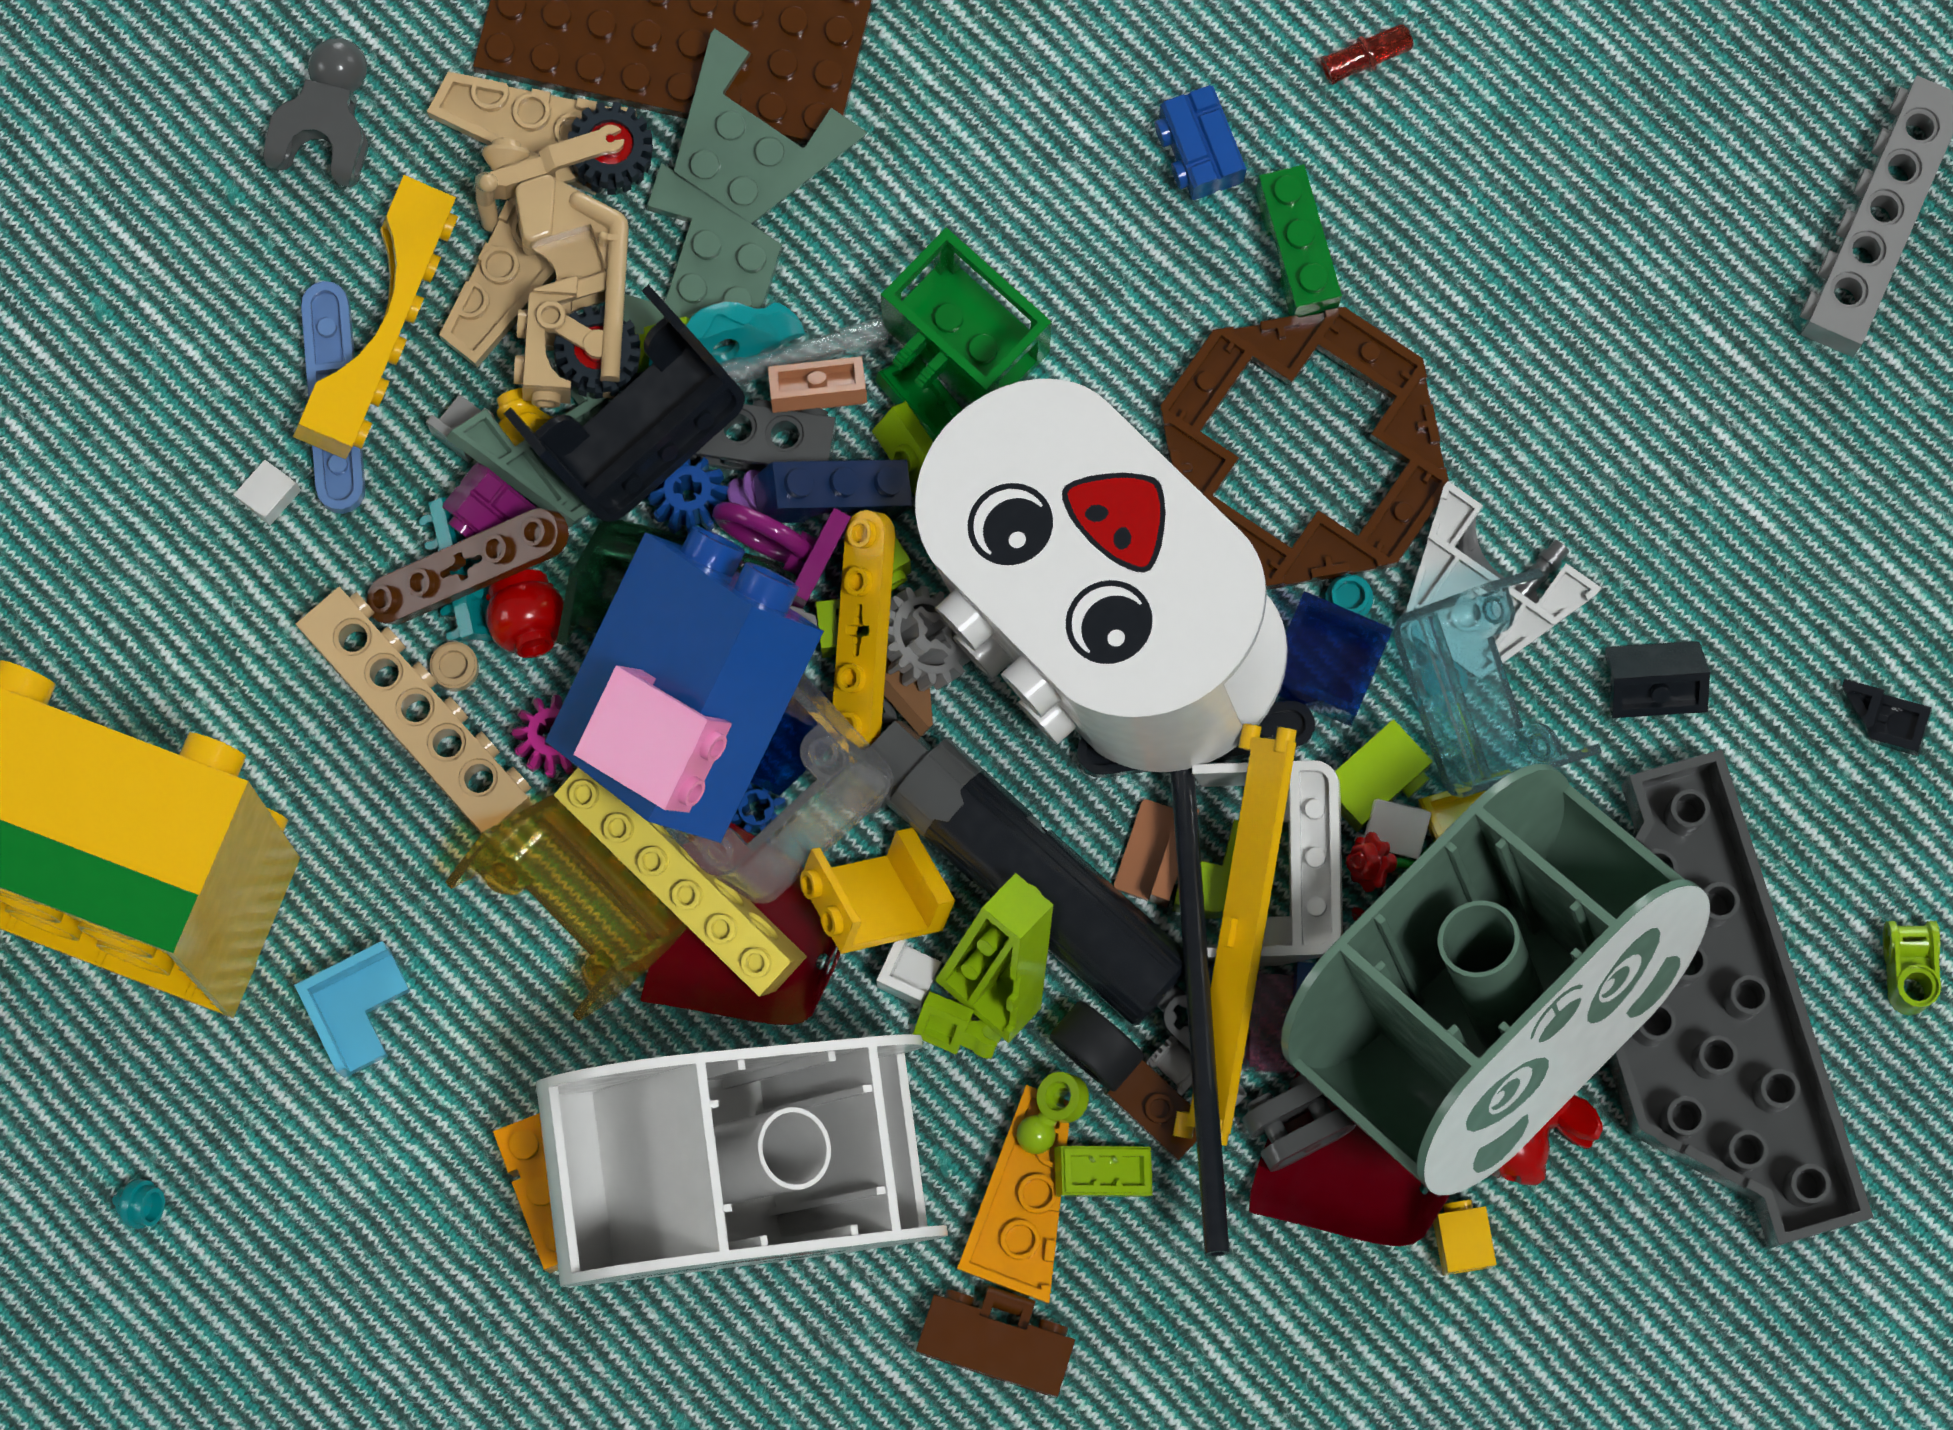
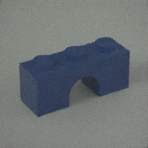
M907 460L771 462L754 477L757 511L780 523H804L813 516L831 513L834 508L841 512H847V515L851 517L859 511H875L886 514L892 521L913 506Z

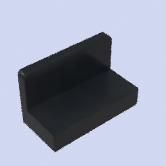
M1689 641L1605 648V659L1611 675L1609 708L1612 718L1708 712L1710 670L1700 642Z

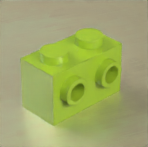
M1394 719L1335 771L1340 781L1341 816L1356 832H1359L1367 825L1375 799L1393 802L1402 793L1410 798L1430 780L1425 772L1433 761Z

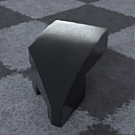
M1844 679L1843 691L1870 741L1919 757L1932 714V707L1885 695L1884 689Z

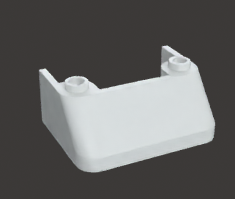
M1293 761L1283 822H1288L1290 916L1267 918L1259 966H1280L1322 957L1343 935L1340 781L1333 768L1322 761ZM1248 763L1196 764L1192 766V774L1202 787L1245 786ZM1217 947L1207 948L1209 968L1215 963Z

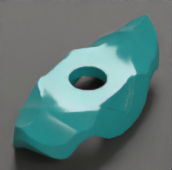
M738 302L713 304L700 309L691 317L686 325L725 371L747 366L759 355L775 350L781 345L806 334L802 322L796 314L786 306L775 302L759 309ZM723 340H736V344L714 349ZM649 358V366H651L653 362Z

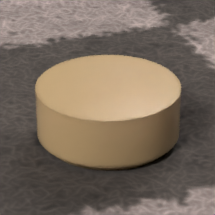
M447 642L439 646L432 654L430 672L441 688L452 692L462 691L470 687L477 679L479 662L473 650L466 644Z

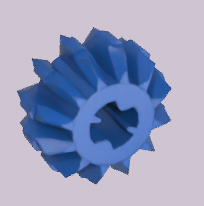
M705 457L700 459L695 466H691V460L688 459L660 484L656 490L648 495L649 504L657 507L654 511L655 520L657 522L669 520V532L673 534L678 532L682 525H686L689 534L692 526L700 523L705 529L712 531L714 528L713 509L717 504L728 499L727 490L729 487L721 484L724 480L721 469L709 471V460ZM694 490L695 500L684 501L683 491Z

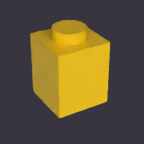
M1472 1200L1444 1204V1213L1438 1214L1433 1222L1443 1276L1489 1269L1496 1266L1486 1206L1473 1208Z

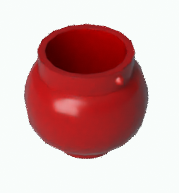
M527 569L490 585L486 595V599L490 601L486 609V622L493 641L502 649L511 653H517L518 656L523 658H534L549 652L553 648L554 643L562 636L568 617L563 598L559 591L554 588L553 584L549 583L547 575L539 570Z

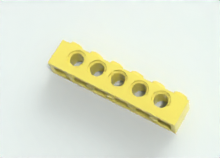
M579 767L554 794L591 833L759 997L776 992L806 959L807 956L678 830L648 822Z

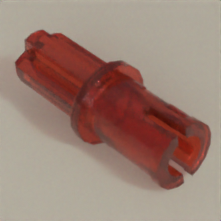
M1397 25L1367 39L1363 36L1357 37V43L1327 56L1320 57L1323 72L1331 85L1366 69L1373 72L1376 70L1377 64L1411 50L1414 47L1413 38L1409 29L1404 25Z

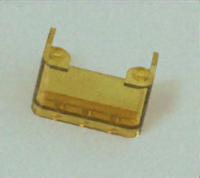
M554 794L482 832L445 881L453 889L480 874L487 885L500 894L517 895L527 889L591 955L582 964L580 970L585 986L590 992L572 1014L578 1021L620 996L679 939L687 928Z

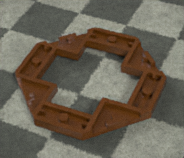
M1346 307L1325 310L1324 313L1303 317L1295 315L1261 321L1258 325L1235 329L1227 327L1213 330L1160 405V414L1170 463L1248 538L1261 561L1266 579V590L1331 579L1346 574L1353 575L1396 567L1439 505L1443 487L1449 481L1447 469L1444 467L1440 436L1433 404L1430 401L1423 358ZM1319 350L1394 400L1371 433L1369 439L1407 463V466L1358 536L1318 510L1291 548L1214 497L1238 463L1239 457L1203 434L1202 431L1251 361L1291 387L1315 351Z

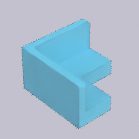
M383 941L294 985L338 1074L346 1078L388 1057L367 1013L411 991L390 948Z

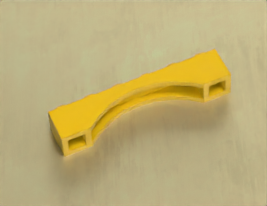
M403 175L380 229L387 251L390 275L388 304L382 324L373 339L357 357L337 372L316 382L293 435L294 438L343 459H347L353 446L362 449L372 422L364 419L370 404L377 407L380 406L390 382L382 378V374L387 362L397 365L407 339L399 336L405 321L414 324L424 298L416 295L422 280L431 283L441 260L440 256L433 254L439 239L448 242L458 219L457 215L450 213L456 197Z

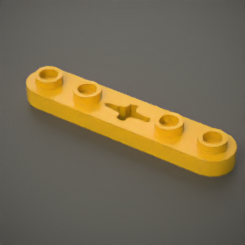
M869 510L859 511L852 516L845 531L831 719L833 739L839 740L853 752L867 751L881 734L895 549V527L891 519L886 514ZM869 626L868 636H857L858 627Z

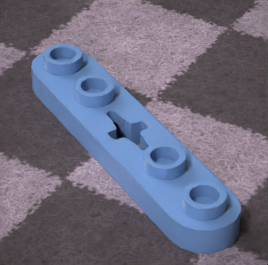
M322 281L315 283L306 290L302 297L301 311L308 400L317 381L337 372L355 358L350 302L344 290L333 282ZM312 445L315 489L319 500L326 509L334 513L345 514L355 510L362 503L366 489L362 449L353 446L347 459H343Z

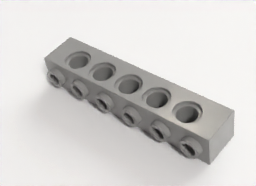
M1918 75L1908 90L1903 87L1899 88L1888 113L1896 116L1891 129L1888 130L1882 127L1874 143L1871 153L1878 156L1872 171L1864 168L1853 194L1860 197L1855 211L1846 209L1835 235L1843 238L1837 252L1831 250L1827 252L1817 276L1825 279L1819 294L1813 291L1810 292L1799 316L1807 320L1801 333L1802 336L1850 357H1853L1863 344L1953 136V90ZM1906 126L1919 127L1924 132L1926 139L1916 140L1908 134ZM1898 166L1907 173L1908 180L1898 181L1890 175L1888 167ZM1881 207L1889 213L1891 221L1881 222L1876 220L1871 214L1870 208ZM1856 247L1866 249L1871 254L1873 262L1862 263L1854 257L1852 249ZM1843 288L1850 291L1854 296L1855 304L1846 305L1841 303L1836 298L1834 290Z

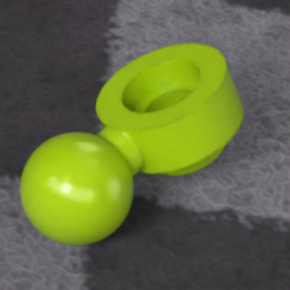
M1054 1072L1043 1079L1037 1091V1105L1040 1113L1026 1117L1017 1128V1141L1023 1150L1031 1154L1046 1152L1055 1141V1124L1057 1122H1074L1084 1114L1089 1102V1092L1084 1081L1078 1076L1065 1072ZM1070 1091V1101L1068 1105L1065 1106L1064 1098L1065 1095Z

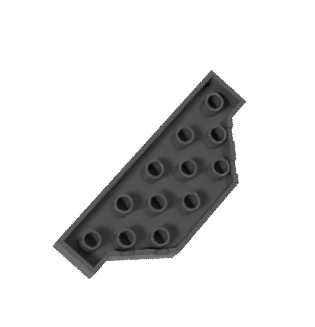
M1722 749L1629 775L1621 785L1635 828L1633 837L1682 878L1694 882L1703 889L1710 903V914L1705 934L1685 973L1655 1013L1608 1060L1630 1134L1753 1201L1768 1249L1874 1218Z

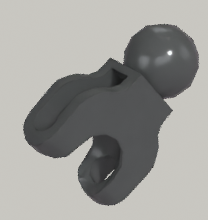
M333 38L317 45L309 57L308 73L311 80L305 79L301 93L295 99L285 102L273 112L265 140L263 156L268 168L287 170L292 166L294 157L301 145L312 139H324L332 144L330 170L333 178L339 185L351 188L359 180L369 147L366 134L355 118L358 100L353 94L360 88L366 78L367 61L363 51L355 43L344 38Z

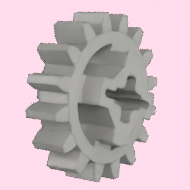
M922 586L914 592L909 587L891 598L887 658H889L891 664L887 672L891 675L900 671L903 674L902 685L908 686L917 680L919 691H925L932 686L936 690L941 689L965 672L962 666L971 661L954 641L953 637L956 633L935 609L944 600V593L939 591L930 597L927 586Z

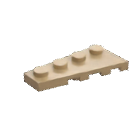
M448 71L427 110L429 118L486 145H492V141L498 138L517 140L521 143L522 148L528 150L530 158L539 155V151L549 145L567 140L569 131H572V123L577 117L580 120L582 118V111L588 107L592 112L595 111L597 101L582 98L573 100L553 96L551 92L533 88L532 91L508 87L507 83ZM621 107V110L627 111L628 109L626 107ZM578 180L569 183L594 196L596 195V192L591 191V184L588 182L585 186Z
M515 197L506 201L488 243L485 242L477 258L478 263L469 281L465 282L439 334L443 342L476 368L481 365L517 323L518 309L528 310L529 293L533 292L534 288L550 284L556 277L553 266L543 256L539 254L530 256L523 251Z

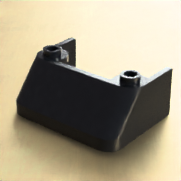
M649 284L642 292L664 316L650 329L644 340V351L653 364L586 424L581 426L574 417L559 415L548 420L534 432L511 407L504 413L538 456L599 519L607 522L621 519L735 419L745 403L743 390Z

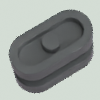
M1302 1075L1289 1083L1290 1090L1276 1097H1273L1272 1093H1266L1246 1105L1248 1113L1242 1118V1121L1250 1136L1255 1138L1266 1134L1271 1142L1260 1153L1270 1172L1280 1170L1337 1141L1356 1127V1124L1340 1109L1331 1111L1327 1104L1329 1099ZM1310 1112L1314 1121L1288 1134L1284 1124Z

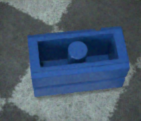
M1209 85L1197 89L1187 95L1183 94L1160 104V119L1154 121V125L1162 147L1171 146L1176 161L1171 163V169L1180 190L1187 187L1191 199L1197 200L1214 194L1218 190L1222 191L1244 182L1247 169L1213 86Z

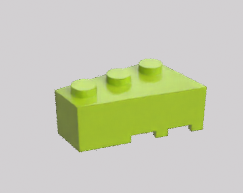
M1017 873L981 908L935 979L939 985L964 1006L973 1009L974 1014L1008 1043L1041 1009L1053 904L1035 886L1028 884Z

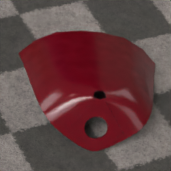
M732 822L721 843L698 836L694 847L807 957L776 992L759 997L669 909L649 965L640 1001L773 1025L803 1023L813 1015L841 954L832 937L824 932L821 917L812 901L807 899L802 892L800 875L804 870L805 863ZM837 948L833 964L829 972L827 973L831 958L833 956L835 949ZM821 954H827L823 968L821 970L816 967L818 957Z
M1297 1071L1293 1079L1300 1076L1301 1074ZM1330 1100L1327 1101L1331 1111L1339 1109ZM1307 1112L1284 1124V1127L1288 1134L1313 1122L1314 1119L1310 1112ZM1356 1125L1351 1132L1337 1141L1277 1171L1270 1172L1261 1156L1250 1192L1249 1212L1365 1242L1388 1246L1412 1245L1424 1238L1450 1195L1438 1197L1437 1194L1429 1190L1426 1194H1423L1420 1191L1422 1183ZM1267 1138L1264 1149L1271 1144L1269 1138Z

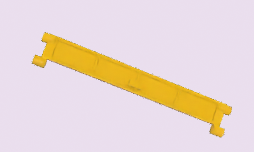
M1242 724L1238 747L1250 751L1210 988L1221 1141L1224 1146L1228 1144L1229 1134H1231L1296 749L1295 739L1297 730L1277 727L1276 739L1260 738L1261 726ZM1193 1094L1190 1112L1177 1111L1173 1136L1189 1139L1193 1137L1195 1127Z

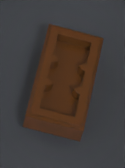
M1143 1060L1116 1091H1109L1107 1093V1096L1177 1162L1197 1142L1196 1127H1194L1192 1139L1173 1136L1177 1111L1190 1112L1191 1105Z

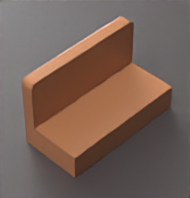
M862 356L768 366L773 413L868 403Z
M1144 799L1141 802L1113 886L1124 894L1167 908L1178 876L1173 808Z

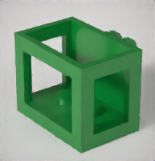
M947 227L881 293L882 326L904 346L895 356L892 363L902 370L919 356L926 366L920 370L914 383L922 390L939 377L970 405L996 389L1023 381L1050 353L1052 321ZM960 258L1031 321L1030 330L960 268ZM934 260V269L901 301V292Z

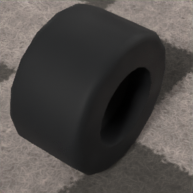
M1078 1001L1050 1034V1039L1065 1055L1110 1091H1116L1144 1057L1143 1052L1130 1038L1106 1017L1083 1001Z

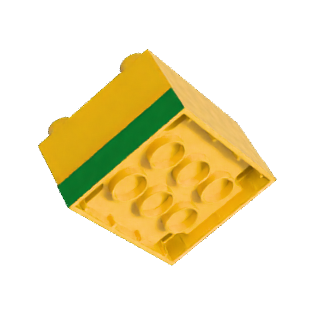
M0 660V930L234 1019L256 967L257 959L300 860L299 855L283 833L288 819L267 808L249 781L238 777L246 759V755L239 750L211 737L193 732L188 733L180 754L157 747L47 705L56 686L53 681L23 666Z

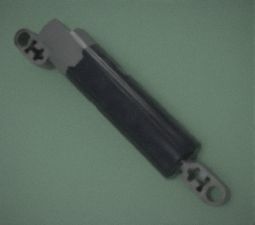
M894 721L877 738L865 755L862 752L851 751L844 743L833 738L820 740L812 746L808 755L810 771L850 809L861 814H875L890 807L970 881L976 883L981 889H985L990 894V899L1015 873L1028 884L1035 886L1053 904L1048 951L1131 1026L1140 1025L1159 1008L1165 1013L1164 1020L1168 1030L1190 1050L1188 1025L1183 1026L1179 1022L1183 1014L1178 1009L1180 1005L1187 1008L1186 993L1178 987L1185 977L1183 948L1052 830L1047 831L1041 826V822L1033 816L1030 810L951 739L943 740L934 748L905 721ZM833 746L840 749L844 757V764L841 770L835 774L829 772L823 762L824 754ZM851 776H854L863 784L876 783L877 786L874 788L873 793L878 798L876 801L863 802L861 799L865 794L863 788L856 782H846L845 785L842 783ZM1248 1038L1246 1040L1243 1062L1249 1052Z

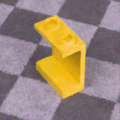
M912 827L897 830L887 855L831 867L820 847L811 849L804 870L800 875V885L804 896L812 901L821 917L824 932L832 937L841 954L943 931L955 902L952 893Z

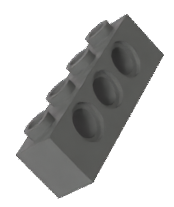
M755 400L753 405L744 404L738 416L690 458L691 464L696 465L700 459L705 457L709 460V467L743 472L750 470L761 472L771 462L832 461L837 431L836 418L828 416V412L820 408L800 410V412L773 413L771 401ZM735 424H745L752 431L747 439L737 442L730 440L726 436L727 430ZM788 430L794 432L799 438L792 447L780 448L772 442L775 435L781 431Z

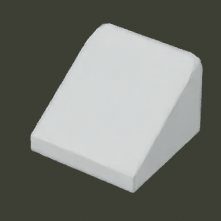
M264 460L234 493V497L270 526L300 493L301 489L290 477Z

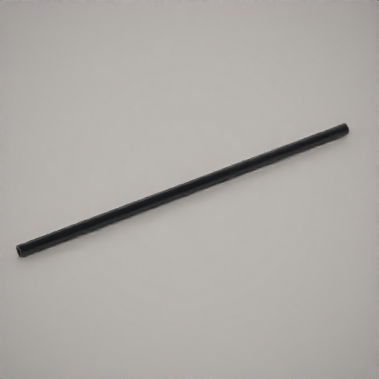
M1191 768L1172 771L1170 775L1205 1256L1217 1257L1228 1255L1230 1251L1196 785Z

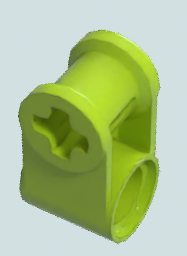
M1886 921L1883 928V954L1886 962L1889 1003L1894 1010L1901 1014L1909 1016L1919 1014L1937 1000L1941 991L1939 965L1940 930L1937 921H1927L1925 926H1897L1895 921ZM1911 979L1921 984L1924 990L1923 1000L1917 1001L1908 997L1904 990L1905 980Z

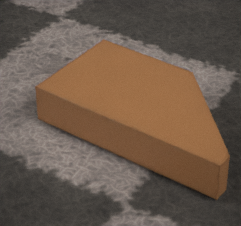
M887 658L884 696L913 729L922 736L933 725L930 688L925 691H919L917 680L908 686L902 685L903 674L900 671L891 675L887 672L891 661Z

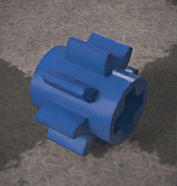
M767 782L762 790H753L752 785L749 784L738 807L739 813H735L731 822L735 825L742 823L745 831L751 834L752 832L761 833L765 841H769L770 835L768 830L773 825L781 827L785 823L781 816L776 815V810L783 808L786 805V800L784 797L774 800L771 798L772 785L770 782ZM758 801L762 808L769 807L764 810L765 819L756 821L753 815H747L751 812L750 804Z

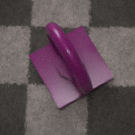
M721 502L713 509V518L722 530L749 548L785 564L783 569L797 576L794 583L800 589L792 606L802 609L851 516L834 508L816 538L804 531L799 535L777 520L737 503Z

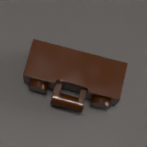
M991 1286L988 1287L982 1309L972 1306L974 1297L957 1291L946 1289L944 1297L933 1295L916 1354L1056 1399L1058 1398L1076 1340L1066 1337L1068 1327L1040 1319L1038 1327L1029 1325L1036 1301ZM992 1308L1020 1316L1018 1326L1015 1327L990 1319Z

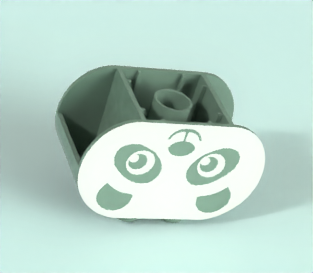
M1534 764L1520 768L1486 790L1318 960L1299 987L1286 1015L1281 1037L1283 1055L1294 1069L1429 1191L1437 1195H1451L1461 1192L1484 1180L1514 1157L1661 1006L1685 973L1702 941L1710 914L1709 898L1697 884L1682 878L1569 784L1567 778L1556 768L1547 764Z

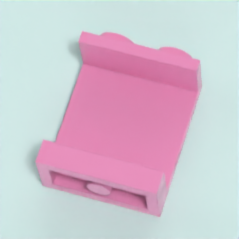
M616 665L573 755L660 808L689 813L692 806L701 799L704 793V781L714 761L722 755L726 748V736L732 723L725 719L704 716L655 687L653 684L656 678L643 670Z

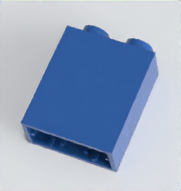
M692 526L683 546L645 532L545 742L648 822L721 843L824 631L790 608L800 589L798 585L765 567L751 562H746L741 573H738L736 570L745 554V550L734 542L698 526ZM616 665L641 669L656 678L653 684L655 687L704 716L721 718L732 723L726 736V748L722 755L714 761L704 781V793L701 799L692 806L689 813L664 810L573 755Z

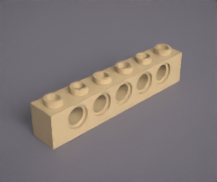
M339 586L296 623L297 627L490 843L533 806L529 797L525 794L531 789V786L513 766L505 772L494 759L500 752L482 731L475 737L462 724L469 717L450 696L442 701L431 689L437 681L419 661L411 667L400 654L406 647L389 627L384 628L380 632L369 620L375 612L357 592L349 597ZM363 632L367 634V642L359 651L350 652L344 649L345 639L351 633ZM387 666L398 669V678L392 685L381 687L375 684V676L380 669ZM417 701L429 703L430 711L425 719L419 722H412L406 719L407 709L412 703ZM448 736L460 738L462 744L457 754L451 757L438 755L437 747L442 739ZM487 771L493 774V782L489 789L480 793L469 790V780L475 773Z

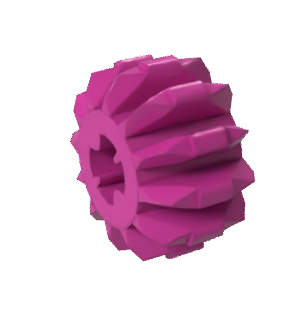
M553 695L551 708L547 709L540 698H536L533 700V703L538 713L533 716L528 711L521 710L518 714L519 718L528 727L512 729L513 737L524 741L515 748V752L519 758L530 756L527 767L532 772L539 769L545 762L544 769L547 777L553 778L555 776L557 764H562L564 771L570 775L574 772L570 760L552 746H549L545 742V737H543L545 732L548 734L550 732L549 728L552 727L563 705L560 695Z

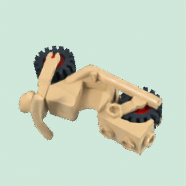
M601 102L596 104V110L593 112L589 107L582 111V118L579 120L576 117L573 121L572 131H569L567 140L545 147L539 151V155L529 158L530 153L528 150L522 148L519 141L509 138L495 139L492 141V145H488L482 150V156L492 170L488 173L482 172L475 178L476 202L482 227L484 230L492 232L499 221L495 199L507 200L515 197L523 251L530 256L536 254L543 256L556 272L555 282L534 288L533 292L529 293L528 310L518 309L517 338L526 340L525 355H515L514 384H523V401H532V404L537 407L556 408L560 406V403L570 404L573 387H576L578 394L584 397L590 392L595 393V399H614L619 394V388L621 386L626 388L631 383L632 376H636L639 369L641 352L639 334H635V326L631 320L627 322L623 320L629 234L628 221L624 214L568 185V183L577 180L583 186L588 182L591 184V191L599 193L600 188H606L607 195H616V188L622 187L625 193L631 190L633 182L639 185L644 180V173H648L651 166L653 137L651 129L647 130V121L643 116L638 119L636 117V110L630 106L627 111L621 110V103L613 102L612 108H605V103ZM605 302V306L600 305V311H592V306ZM583 309V313L578 315L576 311ZM546 350L554 351L557 373L550 366Z

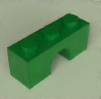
M1305 165L1259 175L1255 195L1267 236L1272 235L1275 241L1281 267L1280 283L1290 316L1298 315V317H1303L1339 308L1342 294Z

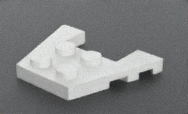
M1447 481L1441 493L1402 625L1481 680L1595 597L1601 590V587L1566 563L1538 603L1528 599L1455 548L1483 508V505Z

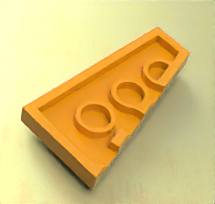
M1026 1085L957 1270L1049 1304L1061 1197H1056L1054 1147L1067 1146L1069 1123L1057 1122L1055 1124V1141L1046 1152L1031 1154L1023 1150L1018 1144L1016 1137L1018 1125L1026 1117L1040 1113L1037 1105L1038 1089ZM1064 1099V1104L1067 1106L1069 1101Z

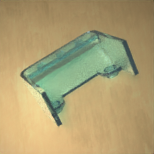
M1541 568L1494 580L1404 613L1395 623V643L1441 781L1446 790L1453 796L1463 798L1486 791L1505 776L1529 765L1547 764L1557 768L1602 753L1598 743L1563 754L1558 737L1549 726L1535 723L1523 727L1493 637L1506 632L1513 624L1515 609L1509 589L1543 577Z

